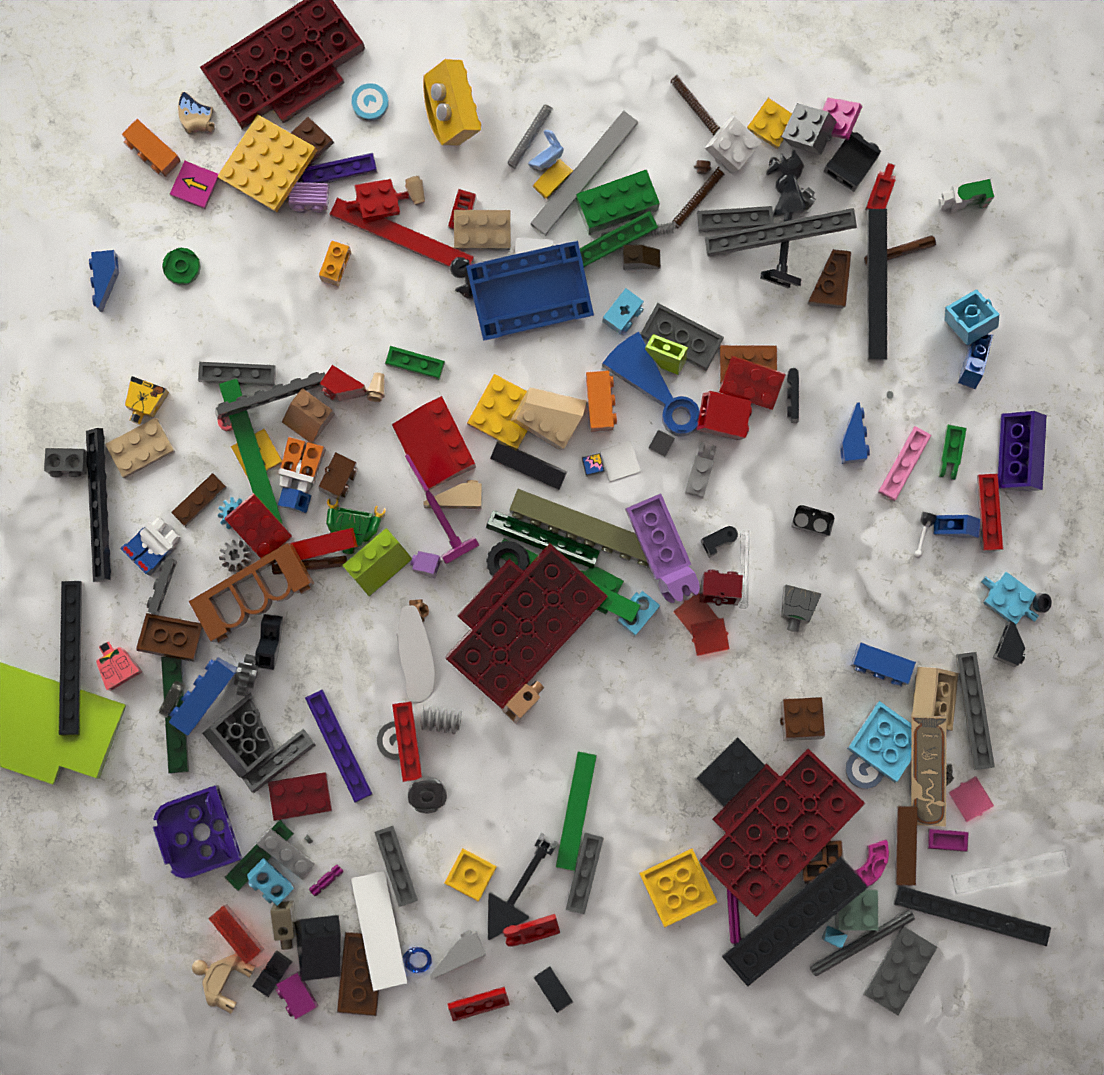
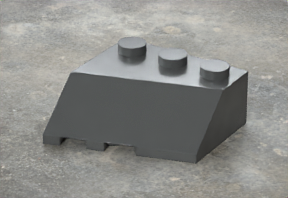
M251 693L202 733L239 778L248 773L275 749L266 727L262 724L258 708L256 709L253 703Z

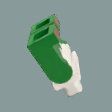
M986 179L967 183L960 187L958 184L952 185L951 189L942 192L941 197L938 199L940 210L950 209V212L954 213L957 210H962L967 206L979 204L980 209L987 208L994 198L991 180Z

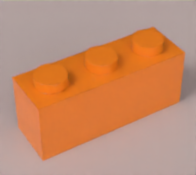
M138 119L122 133L125 139L123 143L130 150L134 148L138 152L137 156L142 161L151 163L150 167L158 175L162 173L166 177L181 162L178 155Z
M609 371L586 372L590 432L613 430L614 425L617 424L616 413L612 411V406H615V394L611 395L610 388L614 387L613 376H609Z

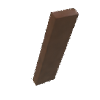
M897 806L896 885L916 886L917 806Z

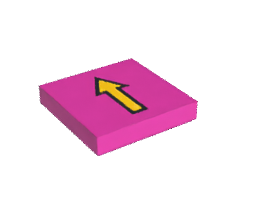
M184 160L170 195L206 209L218 182V173Z

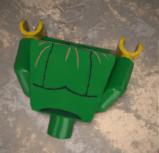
M329 498L327 505L330 509L327 511L326 524L330 533L353 528L357 546H362L364 542H368L377 533L381 518L385 516L386 509L384 508V512L379 514L376 512L378 506H376L374 509L375 516H373V513L339 507L338 499H336L335 505H330L331 499ZM354 548L342 550V552L354 554Z

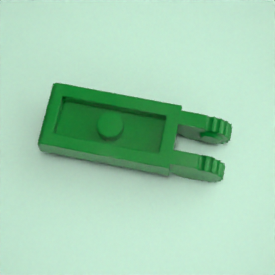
M949 424L946 426L939 477L944 478L947 464H952L950 477L953 480L956 479L958 467L961 464L967 428Z

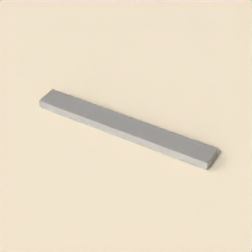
M623 110L532 220L531 225L546 236L574 202L576 194L584 190L635 128L638 121Z

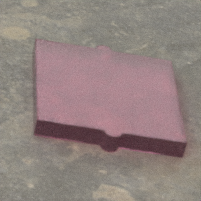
M976 776L965 783L961 782L960 786L948 792L966 822L978 815L982 816L983 812L994 806Z

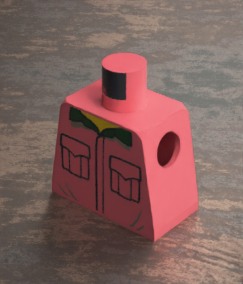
M110 642L99 646L103 657L99 658L96 663L106 690L112 691L142 673L140 667L124 648L118 647L114 650Z

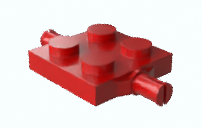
M391 179L357 184L354 187L356 200L345 202L346 210L358 208L363 221L400 215L398 200L409 199L408 191L397 193Z

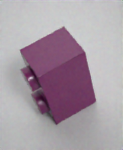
M300 971L276 984L278 996L281 1000L285 999L288 1005L286 1010L290 1017L294 1016L295 1020L319 1006L305 981L301 982Z

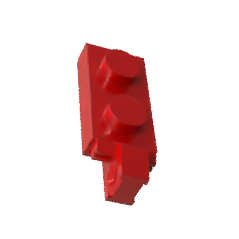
M888 163L885 171H880L877 175L865 208L866 211L868 209H886L896 181V176L892 175L895 167L894 164Z

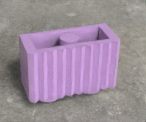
M297 182L289 193V206L294 211L303 212L304 209H310L313 212L321 213L323 210H328L329 186L326 183Z

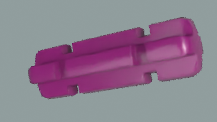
M338 864L331 869L332 871H328L321 877L317 884L309 888V891L312 895L317 896L322 892V889L324 890L336 877H339L344 872Z

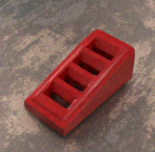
M458 189L448 228L454 229V210H467L460 208L459 205L468 207V210H473L477 198L475 193ZM461 198L470 200V202L461 200Z

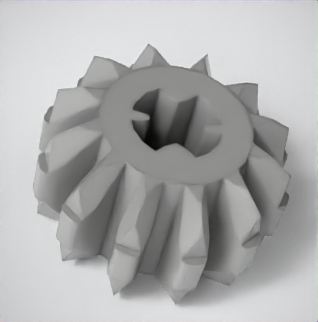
M232 540V546L226 542L224 545L227 549H220V552L225 555L219 556V559L225 560L222 566H228V571L232 572L235 567L236 572H239L240 566L243 569L247 567L244 564L245 562H252L247 558L252 556V552L247 551L250 547L248 545L243 546L242 540L238 544L235 540ZM236 552H237V554H239L240 557H239L238 559L235 558V560H234V558L232 557V554H233V553L236 554Z

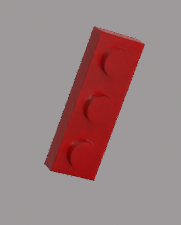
M505 987L447 1003L453 1022L510 1005Z

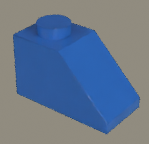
M937 515L934 524V534L959 538H979L981 519L970 515Z

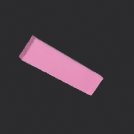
M914 426L878 491L880 494L896 501L932 436L931 434Z

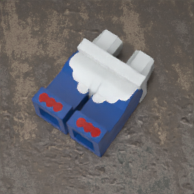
M160 517L153 523L148 522L135 537L120 548L149 576L176 549L175 545L181 538L174 530H171L164 536L161 532L168 524Z

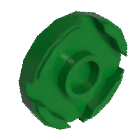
M179 247L166 254L163 259L162 268L164 275L170 282L183 286L196 280L200 274L201 265L199 258L193 251L188 248Z

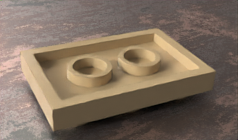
M454 210V248H511V210Z
M156 417L105 444L123 478L175 452Z

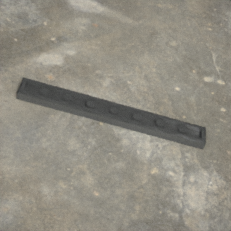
M854 208L708 236L705 237L707 256L710 257L857 228Z

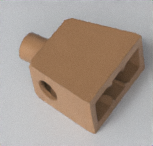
M537 680L531 686L526 684L505 705L502 712L517 724L540 699L538 694L544 689V686Z

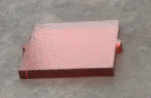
M699 593L692 596L689 600H684V603L673 611L693 638L702 631L708 630V627L719 619L707 603L699 602Z
M724 618L690 625L693 636L691 641L694 642L696 656L730 649L727 638L729 633L726 631Z

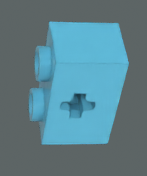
M625 288L603 316L602 322L621 335L623 331L627 332L633 324L631 322L635 316L638 318L643 312L644 308L642 306L644 301ZM621 311H628V314L621 315Z

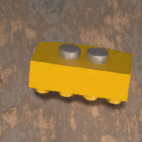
M444 59L423 75L425 108L431 129L441 145L459 146L481 131V122L478 120L477 106L473 101L472 88L467 79V69L464 67L463 60Z

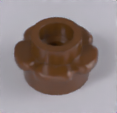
M697 160L694 169L699 174H708V171L712 170L711 162Z

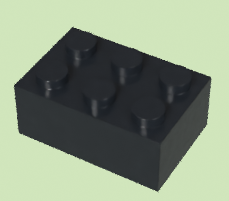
M737 737L695 780L724 807L765 764Z

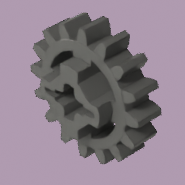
M246 654L244 662L238 663L234 678V685H237L236 695L246 697L248 688H254L258 666L254 664L255 656Z

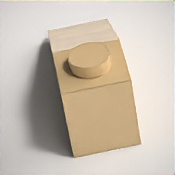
M467 480V483L459 484L434 497L440 508L482 509V483H478L477 480ZM427 500L423 502L424 508H431Z

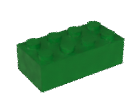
M647 169L576 194V203L588 235L635 219L648 211L651 213L659 210L660 205Z

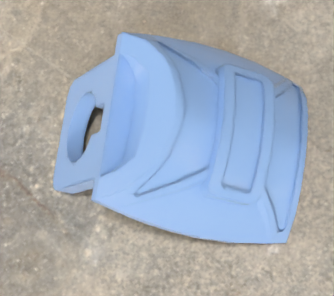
M543 131L551 146L528 162V165L538 170H543L544 168L551 167L562 156L564 148L560 145L553 131Z

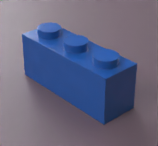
M859 643L850 666L855 667L854 670L865 674L867 671L873 673V677L876 679L884 680L886 678L892 680L891 684L902 687L909 684L916 662L870 645Z

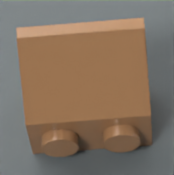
M302 388L290 403L282 423L309 443H314L335 413L331 408Z

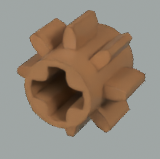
M422 599L409 600V605H414L417 608L422 622H424V618L429 613L428 605L423 603Z

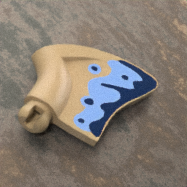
M182 92L178 103V115L184 130L188 134L195 130L213 132L215 124L210 122L213 107L202 105L188 93Z

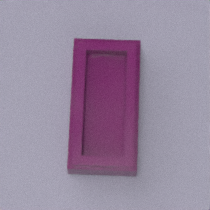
M928 829L927 848L968 852L969 832Z

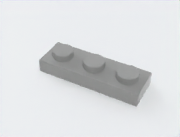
M270 827L256 842L258 846L301 879L315 865L313 861Z

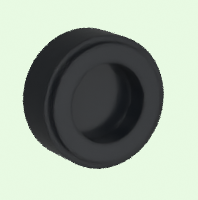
M1038 593L1035 595L1033 607L1037 612L1045 613L1051 608L1052 600L1048 594Z

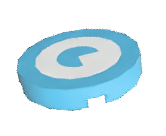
M367 83L359 86L354 91L351 103L358 117L373 121L385 115L389 100L386 91L381 86Z

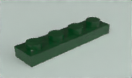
M281 820L271 828L286 841L294 834ZM256 844L224 878L237 891H240L249 881L247 874L263 858L268 861L272 856Z

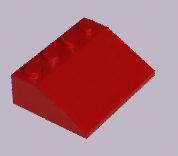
M442 396L422 405L392 424L406 455L408 454L429 490L476 468L475 462Z

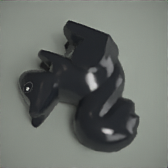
M795 150L792 151L791 157L788 159L783 154H780L781 161L776 157H772L769 160L767 175L777 171L782 175L775 183V188L780 194H782L791 175H795L796 179H799L802 174L804 164Z
M457 257L451 262L450 271L454 277L464 278L465 285L457 287L455 291L470 299L473 294L466 266L471 264L464 257Z

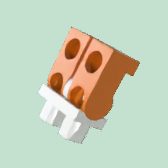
M288 437L279 471L281 475L280 486L291 488L294 479L299 481L297 490L308 493L311 484H315L321 460L326 451L325 447Z

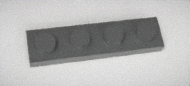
M772 206L697 211L698 231L754 228L774 224Z
M199 362L198 381L223 383L237 378L239 384L275 385L276 366Z
M302 729L241 778L250 791L255 793L316 745L307 732Z
M394 826L374 832L398 906L401 907L418 901Z
M589 833L584 834L566 910L585 915L604 837Z

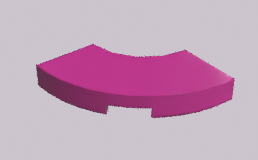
M887 840L867 845V860L862 867L855 870L868 887L881 877L888 863L889 848Z

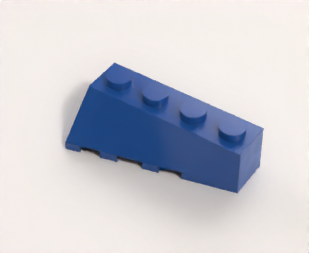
M219 657L215 661L211 659L204 668L207 670L204 676L199 675L194 681L193 685L196 687L193 691H187L181 700L184 703L181 707L178 708L176 706L169 716L172 719L169 723L188 736L234 676L237 670L236 666Z

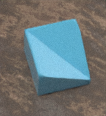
M827 926L821 938L832 945L842 948L848 935L831 926Z

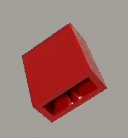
M714 391L703 393L697 430L734 440L746 438L749 432L748 421L752 413V401Z

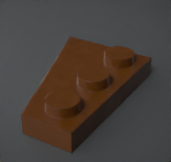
M832 250L807 304L846 307L851 251Z

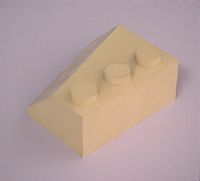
M530 387L511 421L556 449H564L583 417L587 401Z

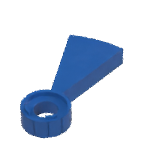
M640 332L628 337L607 356L602 363V367L664 407L662 423L669 433L675 436L691 434L698 425L700 413L698 405L688 397L678 396L673 398L653 358L645 350L646 344ZM685 409L690 415L689 422L685 425L675 423L672 419V413L675 410Z

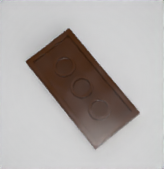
M345 932L337 1012L377 1016L379 990L373 991L362 933Z

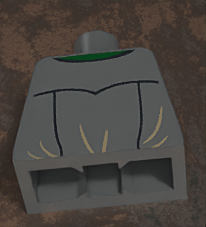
M787 584L783 586L781 617L789 619L787 630L798 632L801 622L806 624L810 622L822 593Z

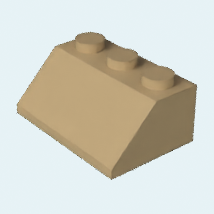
M917 667L911 719L912 716L946 717V730L953 731L959 673L939 668Z

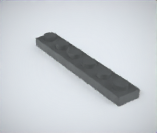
M314 372L308 375V378L302 380L301 378L293 379L290 381V384H277L271 390H259L253 396L247 397L244 395L231 403L228 401L222 402L215 408L217 420L298 394L302 388L307 391L319 387L325 372L320 374L319 372Z
M977 653L957 654L956 660L974 770L995 768Z

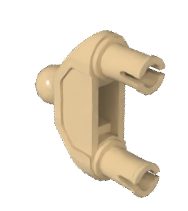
M235 953L212 963L210 968L207 967L205 961L196 960L192 964V971L198 976L206 975L202 983L207 1004L211 1007L217 1006L232 1014L237 1002L222 996L221 991L232 971L236 970L250 978L256 966L241 960V957Z

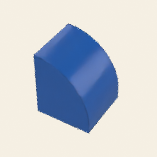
M283 487L278 506L307 513L312 495L301 490Z

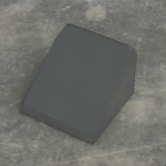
M658 429L649 449L665 457L675 438Z

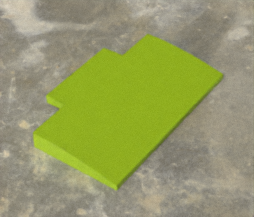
M0 662V767L55 785L61 767L100 779L126 704L81 690L80 735L60 736V682Z

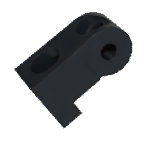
M727 526L702 538L700 541L710 558L716 555V548L735 542L738 532L733 526Z

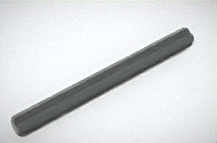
M910 910L878 927V931H871L810 967L811 972L814 976L822 974L915 920L914 914Z

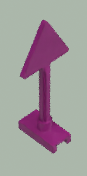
M408 454L405 455L425 492L427 501L450 539L449 543L452 549L441 555L444 562L447 564L479 546L475 537L462 543L459 536H456Z

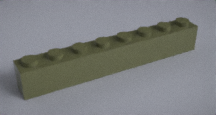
M517 489L509 509L512 517L523 520V518L528 519L532 525L537 527L544 525L548 527L547 530L558 534L560 531L565 533V537L571 540L581 539L584 541L583 544L594 547L596 545L602 547L601 551L608 554L615 552L620 554L619 557L624 560L630 561V559L638 561V565L648 568L649 564L634 532Z

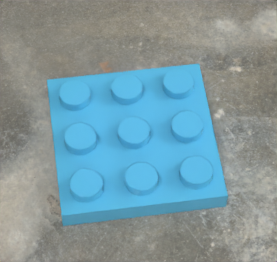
M879 701L847 749L896 783L911 761V723Z

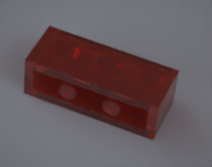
M228 904L223 905L208 918L245 964L250 963L265 950Z

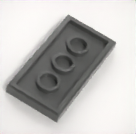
M659 303L656 304L641 332L642 338L647 341L654 334L688 347L686 361L707 371L724 339L723 336Z

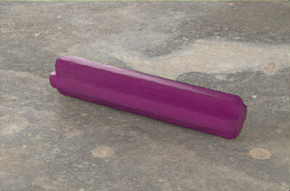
M727 889L730 942L736 944L741 939L739 901Z

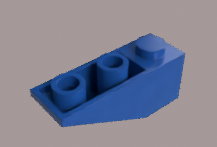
M114 250L91 252V258L89 259V267L93 270V277L90 278L91 286L95 291V295H92V302L100 312H103L119 275L118 255Z
M988 333L969 345L958 379L959 384L973 389L977 388L984 375L993 339L992 334Z
M860 402L856 403L839 445L842 464L865 462L868 459L867 456H870L869 445L865 443L867 428L863 426L862 421L865 417L864 408L860 407Z

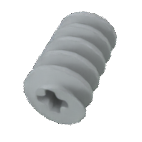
M423 705L420 722L421 730H424L428 725L429 731H432L434 726H436L437 732H440L443 727L444 733H448L451 728L452 734H455L460 729L462 711H459L456 716L453 709L450 714L447 713L446 708L440 713L439 707L432 712L431 706L425 711Z

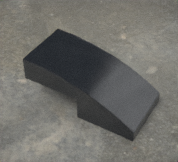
M276 951L252 987L266 997H269L293 961L279 951Z
M550 966L534 977L556 1013L573 1003V1000Z

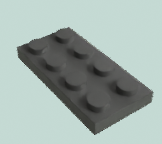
M901 927L863 994L896 1015H899L938 947L908 928Z

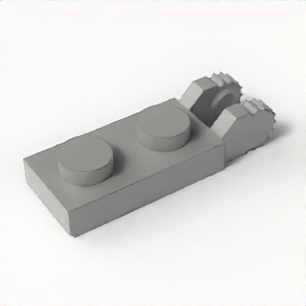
M701 442L698 454L694 459L685 493L704 497L717 446L712 445L709 459L701 457L705 449V443Z

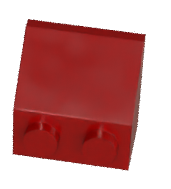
M331 365L319 383L324 395L332 401L334 399L344 401L367 395L364 384L334 365Z

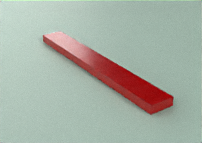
M338 197L331 209L330 216L449 268L451 262L457 257H464L469 260L470 264L474 260V256L386 218L363 221L358 208L346 210L345 202L347 201Z

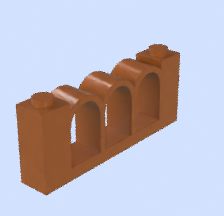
M287 543L188 602L209 640L221 643L228 639L227 635L232 633L230 628L237 629L247 623L249 614H264L270 609L272 600L285 601L292 597L294 593H301L302 595L311 590L310 586L314 585V582L293 544ZM276 562L288 583L286 592L278 597L271 593L260 573ZM254 576L264 594V603L257 610L249 608L237 585ZM228 590H231L241 609L239 620L233 624L228 623L224 619L214 601L215 598Z

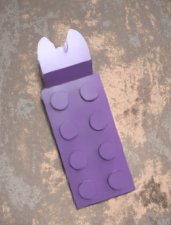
M660 493L625 508L655 580L659 579L658 587L664 599L669 603H674L675 600L681 602L683 594L687 597L691 593L697 595L700 590L699 581L695 572L689 567L691 562L662 494Z

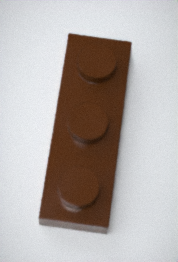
M212 473L171 513L186 527L227 487Z

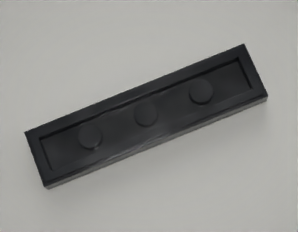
M499 440L490 459L558 490H560L567 471Z

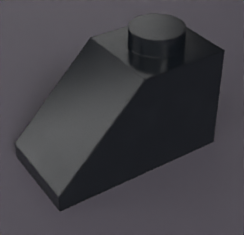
M1010 621L1005 625L993 659L1016 667L1022 664L1025 659V646L1015 623Z

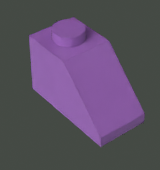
M418 551L417 555H413L410 565L413 566L412 570L414 572L436 578L441 558L436 554Z

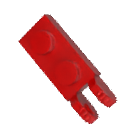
M555 914L517 926L511 925L503 930L504 937H508L505 942L509 947L528 944L560 934Z

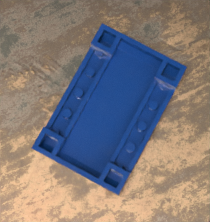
M578 241L553 245L466 266L483 341L569 320L594 316Z

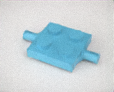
M1005 572L999 581L995 583L987 578V576L981 581L990 589L983 603L1008 622L1012 621L1016 625L1024 615L1033 620V622L1039 617L1030 609L1036 593L1008 572Z

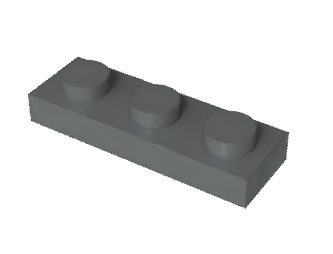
M166 557V560H163L160 565L159 571H161L159 579H156L154 582L153 590L155 591L153 597H150L147 602V612L159 615L177 564L175 559Z

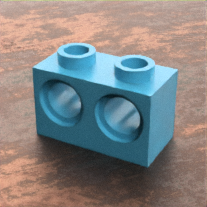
M644 591L640 594L636 592L630 599L636 603L645 600L649 605L646 610L639 609L636 615V623L629 625L621 617L617 621L634 636L660 607Z
M265 858L247 874L248 884L255 891L259 889L264 893L262 895L263 898L270 904L273 902L278 906L294 889L292 883ZM265 873L267 877L264 880H258V875ZM275 886H280V887H281V889H280L279 892H277V893H272V892H271V890H272L273 887H275Z

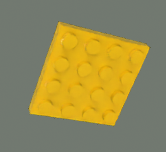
M257 115L219 172L218 178L277 213L318 150L311 144Z

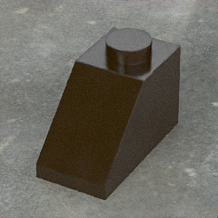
M623 245V270L661 269L660 249L645 245Z

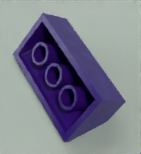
M1037 411L1001 414L998 464L999 489L1018 491L1043 490L1047 415Z

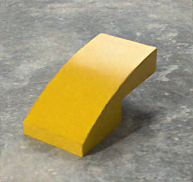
M559 159L532 187L547 199L570 176L573 170Z

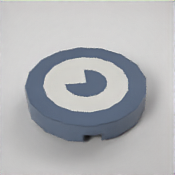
M852 754L846 762V775L849 781L858 788L868 789L875 787L884 776L855 754Z

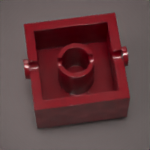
M713 569L704 572L701 578L699 602L713 603L716 606H721L722 604L738 606L742 598L743 575H738V572L728 571L727 574L719 573L718 570Z

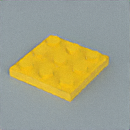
M494 374L467 424L496 440L518 449L528 431L511 421L527 391Z
M693 848L639 873L664 928L717 903Z

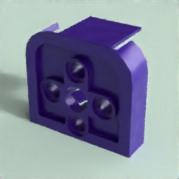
M218 785L166 802L155 812L153 820H157V826H153V830L164 864H170L172 868L171 873L176 877L183 879L195 877L243 859ZM194 808L199 810V817L197 819L191 817V811ZM218 820H221L224 823V829L222 831H218L215 828V824ZM202 823L206 824L210 829V836L205 841L198 840L194 835L196 826ZM182 833L187 837L185 844H180L178 841V837ZM206 845L212 849V853L208 857L203 854V848Z

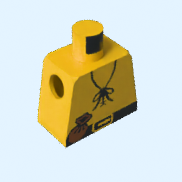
M132 376L125 406L133 411L129 421L140 425L144 415L154 418L169 394L167 389Z

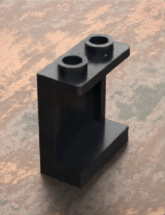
M852 132L849 139L844 140L835 155L829 160L823 172L855 192L879 157L881 150L875 143L866 141L860 133Z

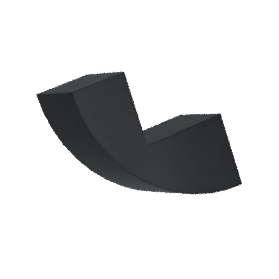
M263 615L260 640L255 652V666H258V668L275 669L281 641L283 616Z

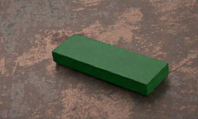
M390 346L385 361L387 366L440 380L445 364L443 360Z

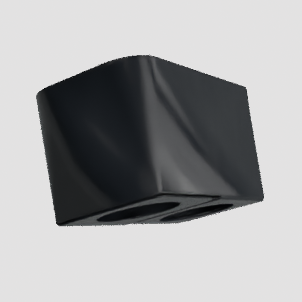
M799 505L795 510L791 527L827 537L831 534L835 518L832 513ZM798 514L807 515L808 524L806 526L800 527L796 524L795 518ZM815 520H825L827 523L826 530L823 532L816 531L813 526Z

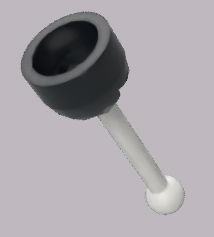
M922 512L920 521L924 528L918 549L914 553L916 558L922 556L921 550L927 528L934 525L937 515Z

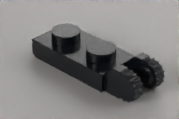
M791 368L787 373V382L791 385V388H787V399H791V406H787V417H791V423H798L799 371L796 368Z

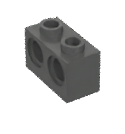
M45 448L44 471L50 474L51 477H62V474H69V477L78 478L81 477V474L87 475V451L85 449ZM60 459L59 466L53 467V461ZM75 459H79V465L72 468V462Z

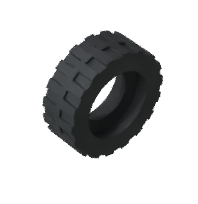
M513 541L497 543L488 552V558H486L487 569L490 571L491 576H494L501 568L499 560L505 553L514 554L518 560L517 566L523 571L529 566L530 562L529 554L525 548Z

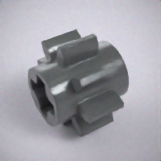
M810 187L805 190L800 188L806 210H808L816 201L813 197L816 192Z

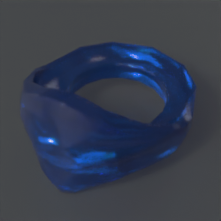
M412 947L404 953L403 963L409 971L421 973L429 969L432 958L428 950L422 947ZM417 952L424 953L427 957V963L419 968L413 966L410 963L411 954Z

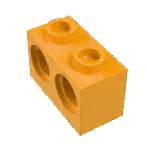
M331 240L319 273L321 281L339 287L351 255L349 246Z

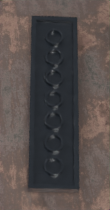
M840 856L722 954V958L748 987L864 892L868 885L849 863Z

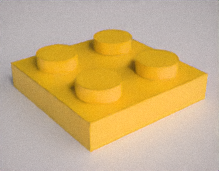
M768 97L747 126V129L778 149L784 141L782 135L792 113Z

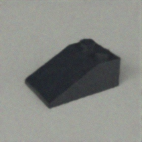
M339 915L294 921L301 982L339 977L341 955Z

